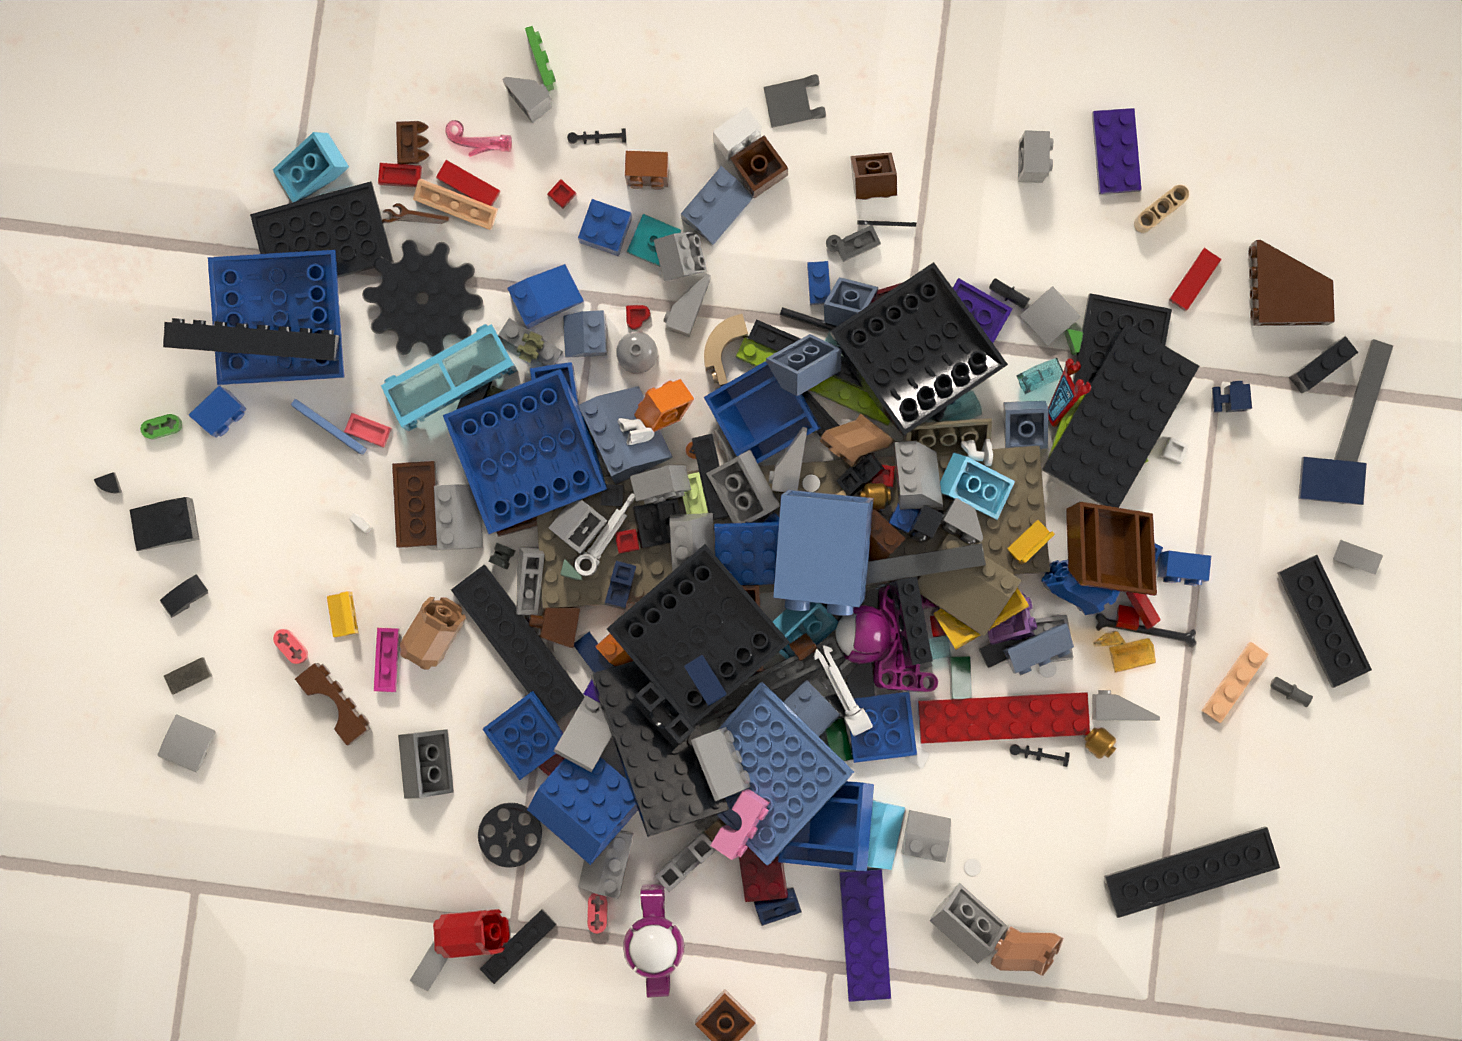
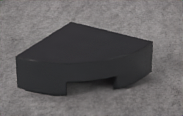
M115 472L94 479L95 484L101 490L114 494L122 493Z

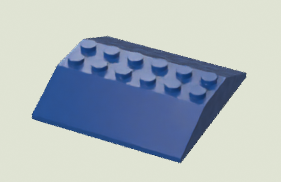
M336 250L207 257L213 325L214 321L228 322V327H235L236 323L249 324V328L257 329V325H269L270 330H278V326L291 327L292 332H299L300 328L313 329L312 333L321 334L322 329L334 330V335H340L338 361L215 351L217 385L345 378Z
M561 369L443 415L488 534L607 489L594 444L580 408Z

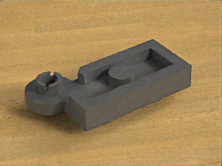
M873 225L848 235L844 239H841L838 235H831L826 240L827 249L832 252L838 251L843 262L881 245Z

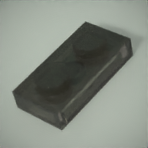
M201 657L164 675V678L172 695H175L213 675L205 658Z

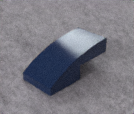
M619 561L615 562L605 605L623 610L626 609L636 571L635 565Z
M589 631L574 642V647L593 673L613 667L614 665L609 663L595 647L598 642Z
M703 655L684 666L708 706L727 695Z

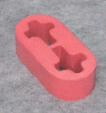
M287 629L276 631L273 641L286 658L294 664L305 662L308 658V651L298 638ZM280 634H288L287 641L290 643L289 646L285 642H279L281 640ZM292 647L296 651H302V653L300 654L302 657L301 659L293 658L295 653L291 649Z
M592 893L588 899L587 924L589 930L593 933H601L607 926V896ZM596 896H600V900H604V903L600 904L599 911H596V904L592 903ZM596 914H599V920L603 922L599 929H596L595 925L591 923L595 921Z

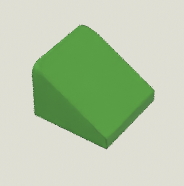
M1067 329L1064 334L1071 354L1076 355L1080 352L1083 332Z

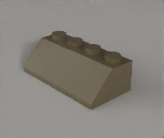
M992 418L922 423L904 435L903 442L917 441L934 450L937 456L953 455V453L968 454L961 447V442L974 440L977 451L982 452L985 440L990 439L991 442Z

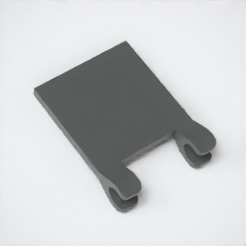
M817 74L763 87L772 128L826 117L825 107L821 106L810 110L806 87H814L820 84Z

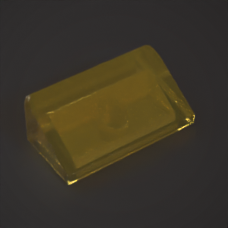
M1108 631L1093 642L1094 647L1127 644L1118 631Z
M1150 638L1109 647L1115 673L1156 663L1154 644Z

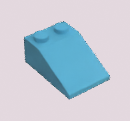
M313 132L273 169V172L291 201L297 202L336 180L349 166L329 133Z
M953 453L940 481L942 495L952 500L958 498L975 508L976 511L998 520L1015 481L967 456Z

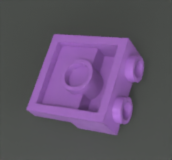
M1022 593L1029 607L988 631L990 644L993 645L1012 639L1016 641L1035 636L1034 630L1037 629V623L1035 618L1030 616L1029 610L1033 609L1030 597H1026Z

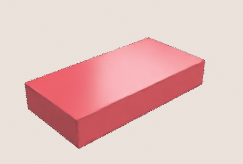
M351 413L344 432L384 448L392 428Z

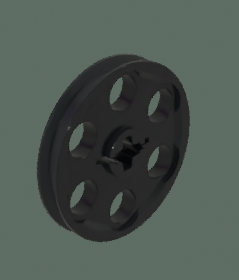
M503 803L492 808L483 817L478 829V842L482 853L492 863L507 868L518 867L530 861L539 850L542 842L541 823L527 810L528 807L519 803ZM503 808L510 812L509 819L505 821L498 817L499 810ZM522 813H527L530 816L531 821L528 825H522L519 822V816ZM512 823H514L512 830L516 838H512L507 847L508 837L504 833L508 832L511 829ZM491 824L495 827V834L493 836H486L484 834L485 825ZM527 834H534L537 837L535 845L530 846L525 842ZM492 845L501 847L502 853L500 856L494 857L490 854V847ZM517 849L522 852V859L520 861H513L510 854L513 850Z

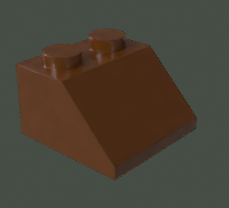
M765 135L730 158L742 183L754 199L788 176L787 165Z
M892 152L850 156L853 189L856 199L868 200L877 197L889 198L897 196V171Z
M875 509L872 511L868 561L888 558L906 539Z

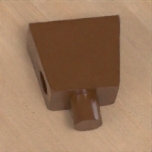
M545 608L543 616L530 615L529 627L540 628L539 637L573 648L580 608Z

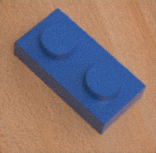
M828 261L807 262L810 305L824 304L830 294Z

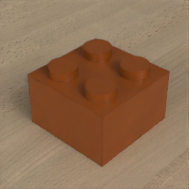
M626 151L625 179L627 186L633 189L651 186L655 190L668 187V152Z
M726 989L695 1019V1025L711 1041H740L756 1024V1018Z

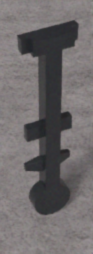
M621 128L622 133L599 134V131H595V134L587 135L586 131H584L583 135H577L571 132L568 134L567 139L571 144H575L578 140H583L584 144H586L587 140L595 139V143H599V139L622 138V143H626V128Z
M857 220V225L916 227L917 222Z
M1013 744L1009 748L1012 755L1024 753L1026 759L1028 755L1037 756L1036 760L1041 761V757L1064 761L1063 766L1065 767L1068 766L1070 752H1065V757L1042 753L1043 748H1038L1037 752L1031 751L1029 745L1026 746V749H1021L1017 744Z

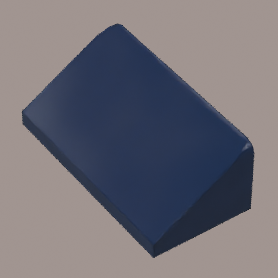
M794 888L787 889V898L754 901L761 926L802 912Z

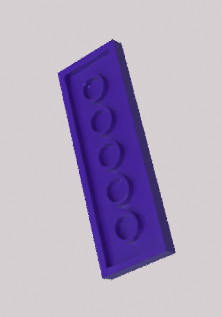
M882 869L840 871L848 1001L891 999Z

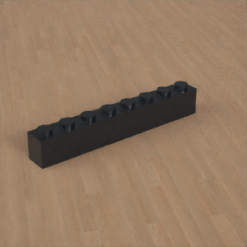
M172 318V322H164V348L338 361L340 335H334V330L321 329V334L312 333L313 329L300 328L299 332H292L291 327L278 326V330H270L269 325H257V329L249 328V324L236 323L235 327H228V322L214 321V325H206L205 320H193V324L185 323V319Z

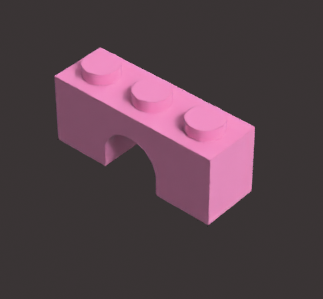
M750 789L742 791L732 808L742 819L741 828L735 830L728 825L721 827L710 846L731 860L738 856L741 857L747 849L745 845L749 838L752 839L758 830L756 827L757 823L766 817L769 811L766 809L769 802Z

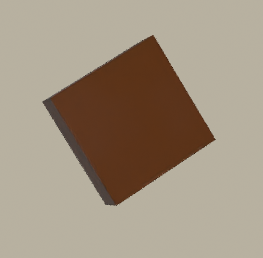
M807 633L789 644L791 650L800 661L818 649Z

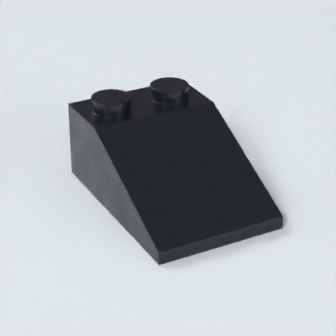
M182 497L165 500L129 510L136 551L200 540L192 498Z

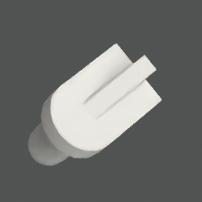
M618 419L622 432L634 430L629 432L626 442L628 445L649 441L654 436L652 428H646L640 419Z
M990 439L985 440L982 452L977 451L974 440L961 442V447L968 453L969 458L975 461L984 460L985 466L992 465L993 444H991Z

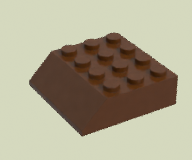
M1078 502L1066 509L1068 570L1080 585L1152 596L1157 595L1153 513L1086 502Z

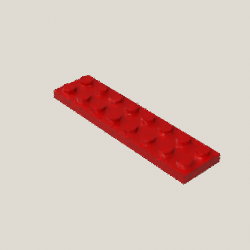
M1088 692L918 701L921 744L1079 736L1090 733Z

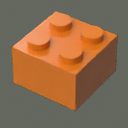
M681 379L674 382L670 380L664 383L662 387L649 389L645 393L643 401L638 404V409L634 416L636 419H640L646 428H652L653 432L679 422L693 402L694 397Z

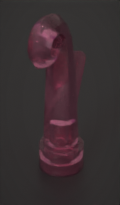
M451 120L446 125L445 133L451 142L460 146L475 148L469 152V157L494 150L511 152V135L462 137L464 127L460 121ZM454 126L458 127V133L456 135H454L452 132V128Z

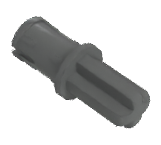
M1274 677L1271 681V688L1285 695L1286 699H1292L1304 707H1308L1313 699L1312 695L1297 688L1296 684L1291 685L1279 677Z

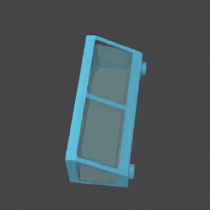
M492 324L480 326L473 335L397 377L393 375L384 380L385 383L381 387L402 428L409 432L417 427V420L423 422L428 416L489 382L502 378L501 373L503 375L508 373L510 376L518 371Z

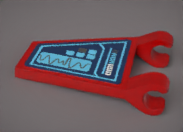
M1071 358L1065 362L1064 371L1048 406V418L1053 427L1057 426L1081 396L1091 390L1090 383L1087 382L1084 385L1081 379L1074 385L1070 375L1078 372L1081 365L1078 361L1074 364Z

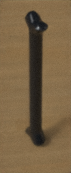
M1098 613L1095 616L1098 621L1096 625L1097 631L1104 627L1184 641L1189 647H1194L1197 644L1194 639L1196 635L1194 629L1188 633H1182L1155 627L1146 629L1145 625H1139L1137 630L1116 627V620L1108 619L1102 613Z

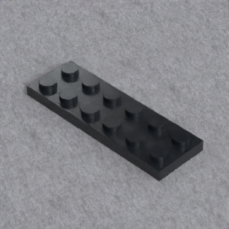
M1318 555L1309 557L1277 572L1331 688H1335L1372 671Z

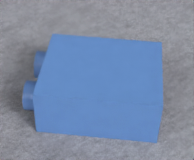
M788 490L781 495L773 598L785 599L784 607L790 610L807 611L810 610L811 602L827 604V613L852 615L853 607H860L865 600L874 498Z

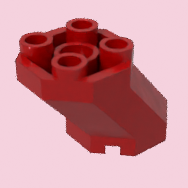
M500 909L441 914L440 918L436 919L433 923L435 952L441 954L444 958L502 953L504 950L502 948L503 944L507 943L510 938L509 920L500 915L502 913Z

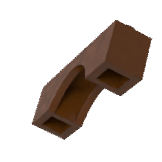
M314 663L297 676L295 680L307 696L323 694L335 702L339 716L334 730L347 746L351 745L371 729L368 726L370 722L364 714H359L356 711L357 705L350 697H345L342 693L344 689L337 680L333 681L330 678L329 674L331 672L324 664Z

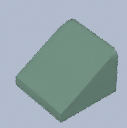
M564 559L560 573L561 576L578 581L583 580V577Z

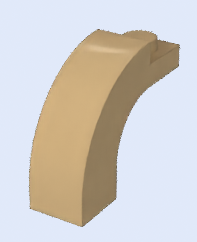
M743 314L729 317L719 323L709 335L705 345V369L710 370L714 368L715 371L711 372L714 384L718 383L719 387L728 383L721 361L723 350L729 343L748 337Z

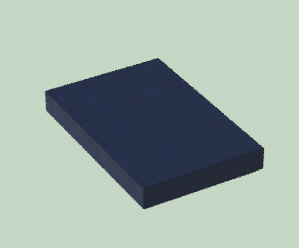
M1302 457L1298 499L1364 505L1367 463Z

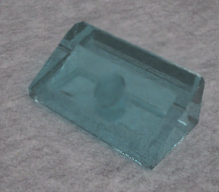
M974 391L966 393L957 399L954 404L949 405L941 422L969 420L980 416L982 408Z

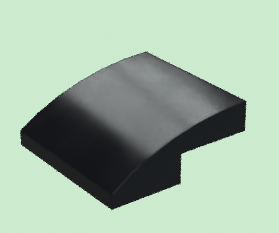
M677 498L656 504L650 503L633 507L641 549L671 543L670 515L680 514Z

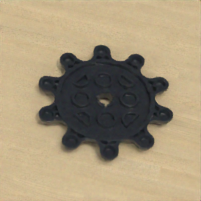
M406 240L401 246L403 257L399 262H391L385 257H379L375 260L374 267L382 275V283L378 287L365 288L362 297L366 302L375 303L380 307V315L372 321L371 330L376 334H382L388 330L394 331L398 336L396 350L399 354L407 355L415 343L422 342L427 345L429 353L435 356L444 351L443 339L447 335H456L461 340L471 336V328L464 322L463 316L468 310L480 309L483 306V299L480 295L467 292L465 288L466 281L475 273L474 266L470 263H464L458 267L450 265L448 262L450 248L447 243H437L432 253L424 255L419 252L417 244L413 240ZM419 293H427L429 298L427 303L419 304L416 298Z

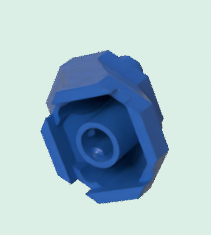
M1068 559L1056 560L1050 563V572H1046L1041 580L1047 590L1075 605L1084 615L1102 612L1105 610L1104 605L1115 603L1120 593L1117 590L1080 585L1068 570Z

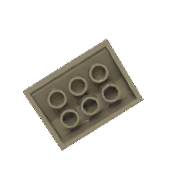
M949 533L938 550L967 546L968 544ZM986 556V565L921 575L918 580L920 595L983 637H985L1022 581Z

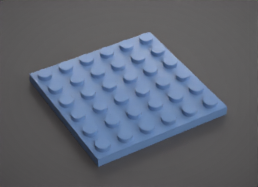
M760 682L719 729L726 727L733 735V745L742 757L741 765L743 770L747 771L750 777V787L747 789H750L769 802L766 808L769 810L766 817L762 821L759 820L756 825L758 828L756 834L746 842V845L766 865H769L854 774V771L763 682ZM742 791L725 797L729 810L717 814L726 825L735 830L741 828L742 819L732 808Z

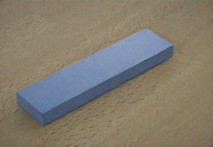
M294 399L291 403L292 407L357 453L364 455L367 448L299 400Z

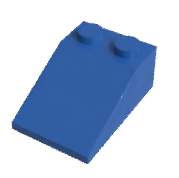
M566 264L526 278L507 288L528 329L584 302Z

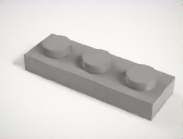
M509 318L498 336L518 348L519 345H525L526 342L522 341L525 333L529 335L531 331ZM542 338L544 345L542 349H537L539 353L537 361L545 366L555 365L563 351Z

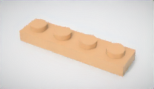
M423 179L418 180L413 200L489 230L493 228L498 212L497 208Z
M1249 642L1201 711L1216 722L1221 723L1269 654L1254 643Z

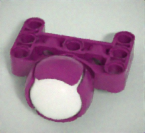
M886 585L879 590L878 609L861 604L860 607H853L852 615H844L840 619L836 628V640L838 646L844 652V658L858 664L876 661L874 662L873 676L876 687L911 692H932L938 687L937 677L933 673L920 672V664L905 666L893 600L887 596L890 585ZM921 595L923 610L924 608L937 607V605L930 603L928 599ZM884 673L887 674L889 677V681L886 685L882 682L881 679ZM904 675L909 678L907 686H904L902 683ZM924 677L929 680L928 688L923 686Z
M661 883L644 884L640 891L643 918L636 921L625 935L623 941L624 958L632 970L636 967L635 973L646 978L647 998L667 997L670 993V974L676 969L675 966H679L684 955V939L676 925L672 926L673 922L665 918L664 886Z

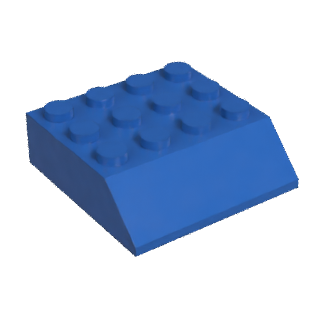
M766 361L704 396L707 405L736 456L750 450L757 464L789 447L802 427L807 428L806 436L821 428L802 394L796 396L781 388Z
M601 757L592 772L565 758L537 789L527 809L589 865L595 861L638 811L628 780Z
M846 781L780 852L778 862L867 871L874 784Z

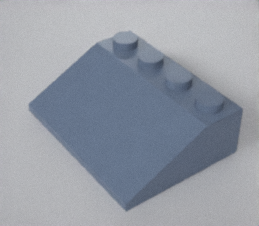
M639 386L599 395L578 405L615 485L629 479L630 476L640 474L673 458L660 430L655 431L654 436L649 441L632 445L626 443L629 432L634 430L622 432L618 419H636L634 414L638 409V404L644 399Z

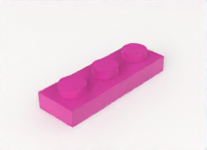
M377 628L374 691L396 692L399 628Z

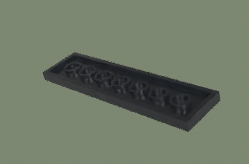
M485 564L451 589L528 693L532 691L535 693L555 722L581 704L585 698L583 693L534 628L529 627V622L525 616L516 614V604Z
M1264 826L1105 875L1104 879L1117 918L1270 872L1279 869L1280 865L1268 827Z

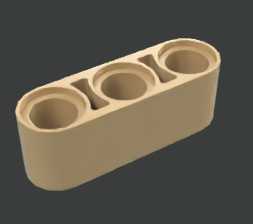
M1176 185L1137 216L1134 221L1135 229L1138 232L1146 233L1158 225L1187 201L1190 195L1188 188L1184 185ZM1173 193H1180L1182 200L1175 199ZM1157 205H1163L1166 213L1159 212ZM1142 217H1145L1150 221L1149 226H1145L1142 224Z

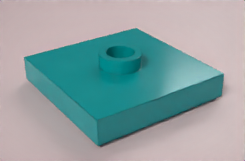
M643 214L627 249V253L660 267L654 240L681 233L682 231Z

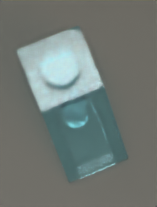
M1058 358L1035 365L1016 376L1021 389H1023L1025 394H1028L1060 380L1063 369Z

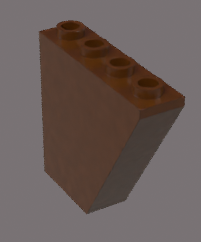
M1255 240L1249 246L1248 256L1252 259V266L1249 268V278L1252 279L1250 299L1253 300L1250 318L1254 326L1330 325L1335 322L1334 282L1332 279L1262 240Z

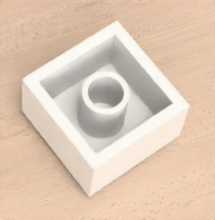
M746 106L713 130V142L727 161H729L732 156L761 137L762 125Z

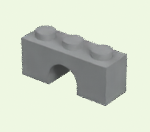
M703 831L655 874V877L670 892L700 863L702 864L716 851V849L710 846L713 841Z

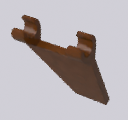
M400 203L393 205V207H397L400 210L399 214H396L391 209H385L383 213H388L390 219H382L385 224L394 221L443 224L449 221L447 216L408 210Z

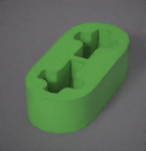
M166 414L144 421L140 430L144 437L151 440L179 432L182 428V421L174 414ZM169 419L176 421V424L173 425V429L169 426L164 427L163 425L170 423ZM149 425L153 427L159 426V429L153 430V435L147 432L150 429Z

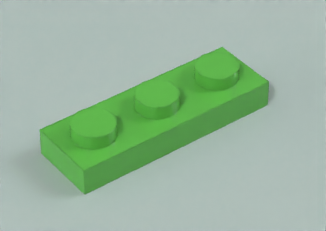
M533 26L526 27L525 31L544 86L548 91L554 90L553 82H556L553 71H548L546 63H549L546 50L541 51L539 44L543 43L539 31L535 32Z

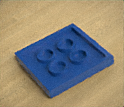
M779 522L714 524L715 556L740 585H768L775 583Z
M533 691L482 729L519 780L556 754L553 751L563 735V731Z
M909 691L854 699L856 705L865 710L873 726L855 737L850 731L854 763L917 755Z

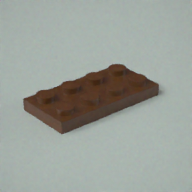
M435 461L392 463L396 548L437 546L434 486H437Z

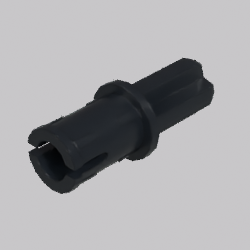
M994 278L989 286L990 290L1004 297V301L1009 300L1021 309H1024L1030 300L1029 297L1015 290L1014 286L1010 287L997 278Z

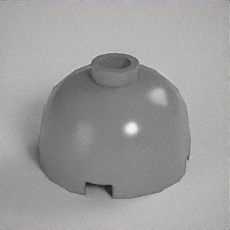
M630 332L619 341L616 348V357L620 366L626 371L633 374L649 371L655 365L658 358V348L655 341L648 334Z

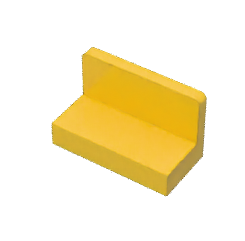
M1036 520L1007 548V551L1020 564H1024L1055 533L1053 531L1049 532L1039 520Z
M346 591L327 596L333 637L358 634L353 593Z

